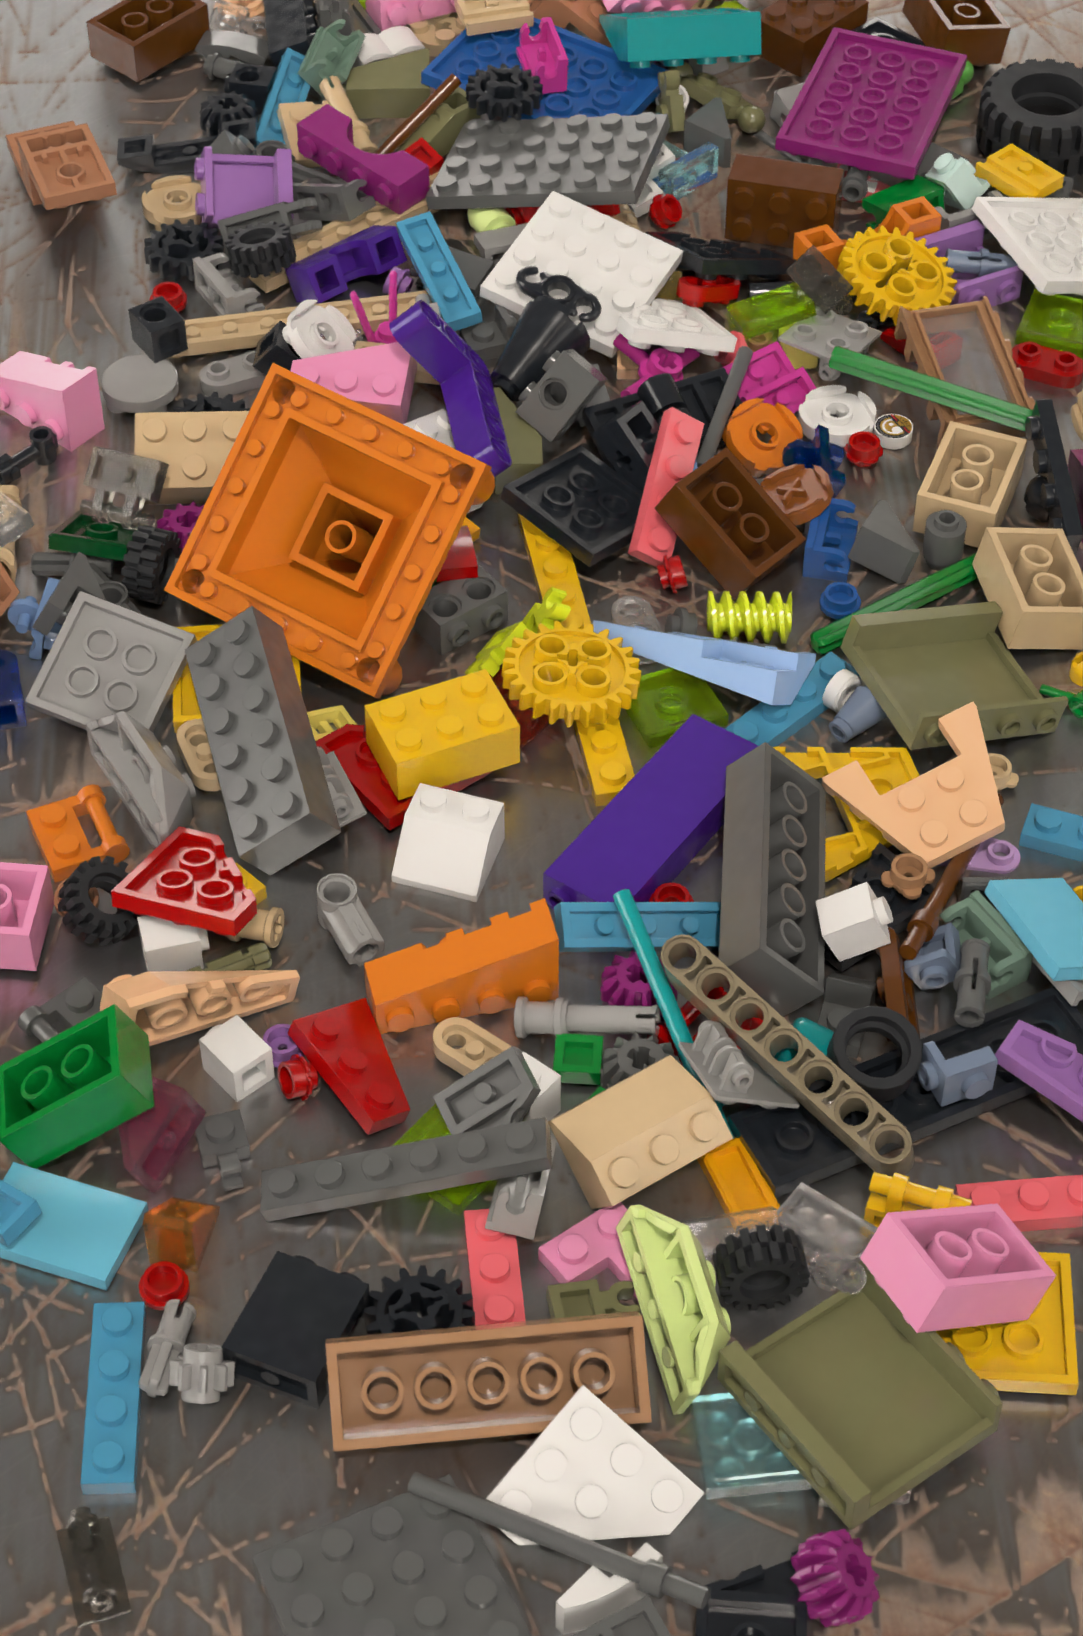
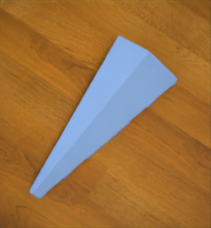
M593 620V632L599 633L602 630L608 629V639L622 637V648L632 647L634 654L772 706L792 704L812 670L816 659V653L790 652L779 650L778 647L772 646L763 647L733 640L674 631L665 633L649 630L647 627H632L602 620Z

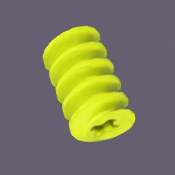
M708 591L706 608L707 631H711L713 638L719 639L722 638L724 632H728L730 640H733V637H739L740 632H744L747 641L750 643L754 642L757 632H761L765 644H769L773 633L778 632L781 643L786 644L792 628V592L789 593L786 602L783 603L780 592L774 591L769 603H767L763 592L757 591L753 602L750 603L746 591H740L736 602L733 603L730 592L723 591L720 601L717 603L713 592Z

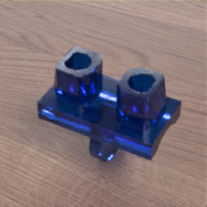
M818 424L812 441L806 442L802 439H796L784 447L782 457L785 467L793 464H804L805 469H814L813 465L828 473L834 493L832 498H835L845 486V473L837 470L844 458L843 447L830 442L829 428Z

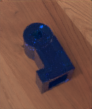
M0 650V730L27 727L18 659L12 652Z

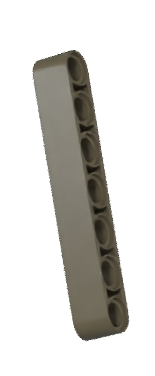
M680 934L671 937L665 942L660 954L668 981L681 995L709 1020L721 1023L728 1037L794 1096L800 1104L871 1169L892 1177L895 1172L903 1175L910 1172L915 1159L911 1135L896 1118L697 939L690 935ZM691 957L695 959L693 965L688 968L678 969L674 967L681 958ZM724 987L729 989L726 996L721 999L715 1000L707 997L708 993L714 988ZM755 1017L763 1020L762 1024L754 1030L749 1031L740 1028L741 1024L748 1018ZM785 1048H791L798 1052L790 1061L782 1062L774 1059L776 1053ZM824 1079L833 1083L830 1089L824 1093L818 1094L808 1090L810 1085L816 1080ZM853 1111H861L868 1115L865 1122L856 1126L843 1122V1119ZM888 1143H897L904 1148L902 1153L895 1158H884L878 1153L881 1147Z

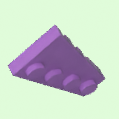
M1018 1020L995 1053L998 1059L997 1064L1083 1122V1055L1077 1053L1075 1044Z

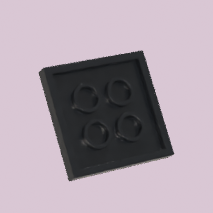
M579 445L505 485L500 499L590 567L631 543L643 492Z

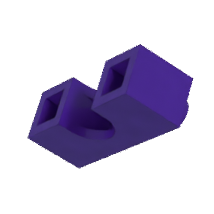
M373 225L284 269L296 302L302 303L305 300L313 299L319 300L315 303L319 304L349 290L346 282L365 275H379L394 266L406 262L407 258L396 226Z

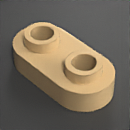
M193 719L185 722L178 728L176 740L178 752L193 784L205 791L221 790L203 719Z
M452 1017L445 1019L433 1031V1051L439 1061L463 1076H466L511 1047L503 1040L466 1018ZM453 1046H461L462 1048H460V1049H454V1048H452V1047H453Z

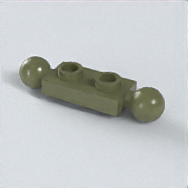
M685 61L683 66L668 67L667 70L679 71L680 85L686 89L690 97L705 105L713 98L721 97L726 118L738 119V124L744 132L755 134L765 126L766 117L763 110L741 98L742 94L739 91L718 84V79L715 76L704 72H699L698 76H695L692 67Z

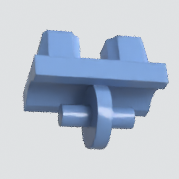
M48 577L40 604L32 596H27L25 599H17L10 604L7 615L9 621L16 626V631L26 633L29 630L34 638L29 651V658L41 660L44 649H51L62 625L55 622L47 636L32 627L60 580Z

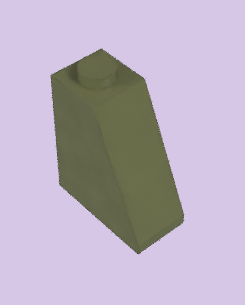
M420 49L352 68L346 84L341 85L357 118H408L430 96V87L421 84V72L430 64L429 49Z

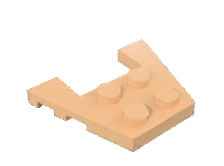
M973 701L938 719L940 731L958 757L883 795L878 794L856 760L822 777L824 790L832 797L836 795L850 806V811L861 820L866 819L880 830L883 837L902 853H912L922 857L929 868H933L1003 832L1005 821L977 706Z

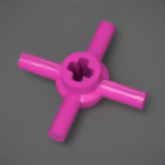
M620 333L615 338L613 345L639 366L638 374L640 377L639 380L624 389L620 396L624 397L637 393L638 388L644 381L658 374H670L675 382L682 380V368L697 359L700 353L696 349L685 348V351L682 353L657 348L649 355L643 349L629 345L628 339Z

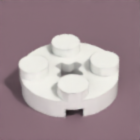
M313 299L300 303L289 314L287 325L282 329L284 340L292 345L293 349L302 359L354 350L353 341L357 338L351 323L338 309L331 305H328L326 308L314 305L319 300ZM320 334L324 335V337L326 338V340H324V339L320 336Z
M840 385L822 386L810 391L806 395L805 402L803 404L800 403L798 411V421L802 427L803 434L813 440L815 448L821 451H831L836 447H845L846 444H849L850 436L856 432L866 431L873 433L877 411L874 402L868 395L859 390L858 396L846 393L847 387Z

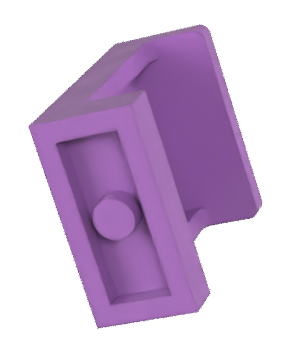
M204 146L200 158H195L194 178L195 180H201V193H196L195 212L196 215H202V223H208V228H219L218 221L280 202H293L291 149H277L274 156L212 154V147Z
M977 219L917 237L914 240L918 242L922 238L927 239L925 247L928 249L932 247L939 248L936 253L937 257H945L947 248L979 252L980 248H985L983 246L985 227ZM1014 266L978 278L977 274L953 273L951 278L957 280L954 287L956 294L950 305L980 301L983 299V296L988 297L991 307L1020 298L1024 271L1019 269L1018 266Z

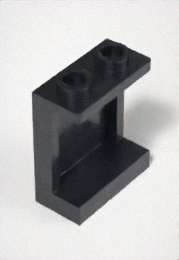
M277 1251L222 1345L223 1360L235 1361L234 1378L318 1410L327 1395L326 1339L348 1337L357 1318L364 1319V1308L370 1307L369 1284L351 1273H337L318 1266L307 1257L300 1255L291 1256Z

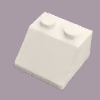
M420 783L404 816L391 876L392 882L477 902L505 839L504 803Z

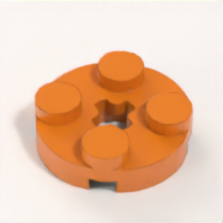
M754 398L741 403L729 417L722 435L727 448L754 478L770 475L780 468L792 465L800 454V441L803 438L802 427L798 419L786 406L778 402L775 406L769 403H762L765 400L762 398ZM756 430L761 434L768 433L771 436L768 443L758 439Z

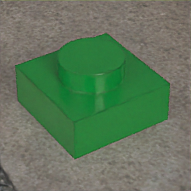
M556 1034L553 1071L561 1075V1083L600 1085L604 1036Z

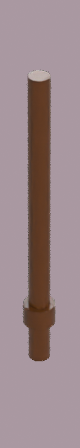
M998 794L1000 805L1002 807L1004 804V799L1000 794ZM980 844L951 858L924 907L917 910L907 925L908 934L899 948V953L904 959H915L924 942H928L933 938L940 924L938 918Z

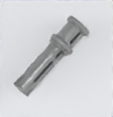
M519 996L515 1003L514 1028L518 1039H526L528 1034L555 1035L556 1038V1034L562 1035V1033L634 1034L635 1031L638 1034L653 1035L655 1033L658 1036L660 1029L659 1026H656V1023H660V1009L658 1005H572L571 1000H567L565 997H558L555 1002L529 1001L526 996Z

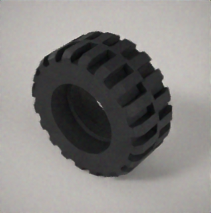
M1028 59L1025 63L1014 62L1009 64L1006 69L1002 67L996 71L984 84L980 97L976 140L984 156L987 158L1012 143L1064 176L1073 178L1076 174L1083 175V67L1080 69L1075 67L1074 63L1067 61L1064 63L1055 62V59H1045V61Z

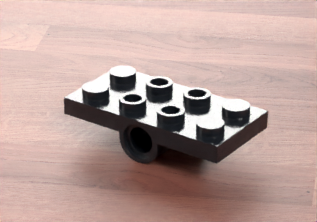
M720 368L676 382L670 374H658L644 381L638 388L637 393L584 408L582 419L603 462L616 471L591 433L617 413L640 401L644 402L659 426L663 411L671 407L704 423L697 452L698 455L728 374L725 368ZM737 395L730 416L742 403L739 395ZM722 437L718 445V448L726 446V443L723 441Z

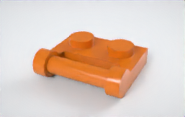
M87 785L75 796L26 811L28 824L49 867L54 883L67 879L85 860L88 862L92 857L100 856L101 862L106 856L114 857V864L125 860L130 854L125 838L118 835L104 806L106 797L98 785ZM86 814L90 815L102 841L101 846L90 847L77 817Z

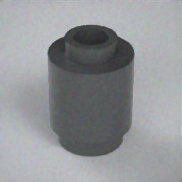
M941 510L928 516L922 554L930 568L939 571L962 559L967 523L960 514L951 510Z

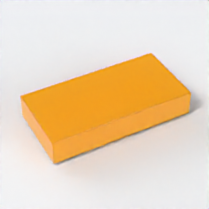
M739 1138L731 1139L697 1158L736 1236L740 1235L739 1230L744 1228L752 1231L756 1229V1225L765 1224L767 1226L782 1221L783 1210Z

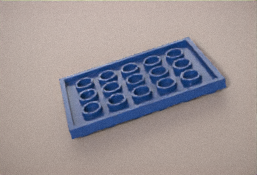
M534 17V26L529 27V36L539 34L540 19ZM555 26L568 57L567 91L542 94L540 108L533 109V115L531 116L524 113L521 114V119H536L541 116L569 118L574 115L599 117L611 113H617L621 116L638 115L661 93L658 85V73L669 70L651 64L649 68H630V62L618 60L613 48ZM465 28L421 72V84L437 89L453 73L462 83L459 87L466 91L468 77L475 76L477 69L487 71V65H492L496 68H500L502 63H505L507 68L520 65V70L523 71L516 54V47H520L521 28L467 36Z

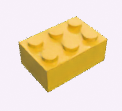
M486 669L364 705L366 742L398 800L414 796L420 783L440 788L520 763V725Z

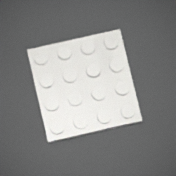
M552 191L481 284L480 296L521 315L526 304L531 300L534 301V299L522 293L516 283V275L522 268L527 266H536L538 268V274L528 276L525 279L531 283L541 281V272H547L550 276H567L576 285L597 297L602 307L601 314L596 320L590 323H583V325L586 327L590 337V348L613 358L618 351L613 342L620 334L616 330L619 315L623 313L632 315L634 308L644 304L650 306L682 261L683 250ZM560 289L549 292V295L555 299H564L569 296ZM578 306L576 307L577 316L568 317L577 326L580 323L579 315L591 312V307Z
M976 197L972 207L973 212L982 221L983 226L999 241L1000 246L1015 260L1019 269L1024 271L1039 292L1050 296L1055 294L1083 295V198Z

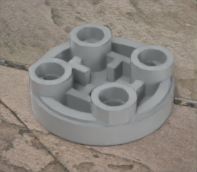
M136 354L120 358L111 363L102 374L101 386L109 411L113 413H122L124 411L130 413H153L167 411V404L178 393L179 380L175 366L168 360L164 359L154 363L147 354Z

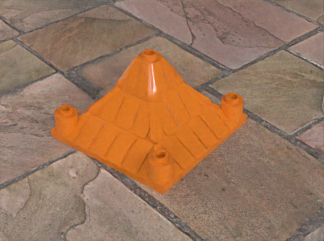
M272 363L164 591L225 622L253 606L283 627L290 655L372 697L380 699L381 696L389 695L396 691L401 683L402 668L397 661L400 651L416 622V618L432 589V585L448 556V552L463 525L467 513L472 505L482 504L487 501L494 491L495 480L491 472L492 467Z

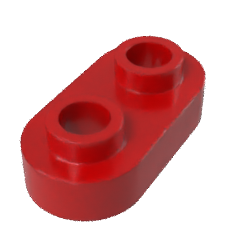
M717 275L716 280H705L696 276L680 277L678 279L676 295L682 298L683 304L691 307H704L705 302L727 305L730 303V300L738 298L741 282L725 275Z
M1030 341L1023 342L1012 348V358L1015 366L1021 368L1025 379L1062 389L1077 387L1083 380V360L1072 352L1056 350Z

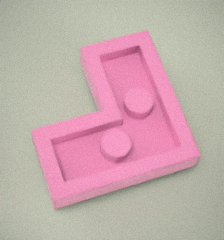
M621 1202L613 1207L599 1209L538 1248V1260L560 1284L589 1280L607 1268L620 1281L632 1282L616 1230L617 1224L628 1209ZM634 1289L633 1296L637 1299V1295Z

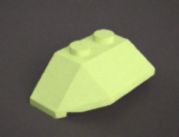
M640 1204L631 1205L617 1224L616 1230L673 1415L683 1414L698 1396L719 1359V1350L726 1347L731 1338L730 1317L727 1310L721 1307L715 1290L716 1276L711 1262L705 1259L701 1243L690 1227Z

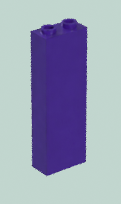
M692 714L543 873V898L546 899L547 905L554 911V907L560 902H615L613 895L623 889H630L635 902H649L655 890L662 884L671 883L724 825L726 766L757 748L758 745Z

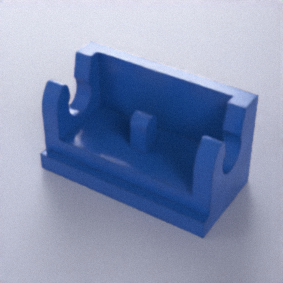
M832 498L830 505L819 516L810 521L805 544L802 577L847 583L851 559L848 558V555L856 539L858 521L848 517L841 518L836 515V512L854 513L856 508L854 503L848 500Z

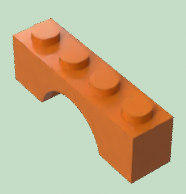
M922 196L892 205L884 220L874 231L877 233L880 226H884L888 233H892L894 228L898 227L903 236H906L909 231L913 232L914 240V238L940 231L942 216ZM828 224L794 233L793 259L796 260L795 274L800 280H819V276L829 273L830 277H841L842 274L836 270L840 263L838 258L847 240L840 239Z

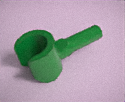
M1045 684L1041 685L1040 694L1050 698L1066 696L1069 700L1067 705H1069L1070 711L1075 717L1083 719V690L1074 694Z

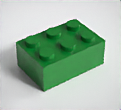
M116 1004L0 1065V1142L25 1164L35 1169L154 1107L148 1035Z

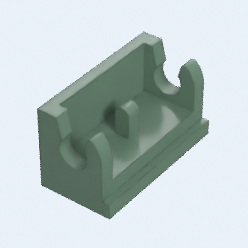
M338 19L326 28L321 26L317 29L297 73L321 96L324 95L320 91L319 85L325 78H327L331 88H334L330 76L338 77L341 83L347 80L366 37L360 30L351 32L349 36L342 35L339 29L344 27L345 19Z
M978 890L970 893V897L948 907L940 914L945 923H952L959 931L960 945L972 938L984 940L989 944L988 973L991 976V990L986 995L988 1000L1029 979L1033 955L1002 915Z

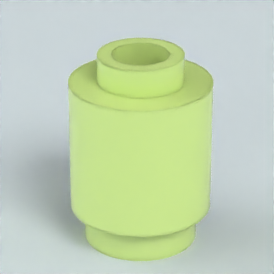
M470 208L467 211L469 224L477 233L516 225L515 220L504 208Z

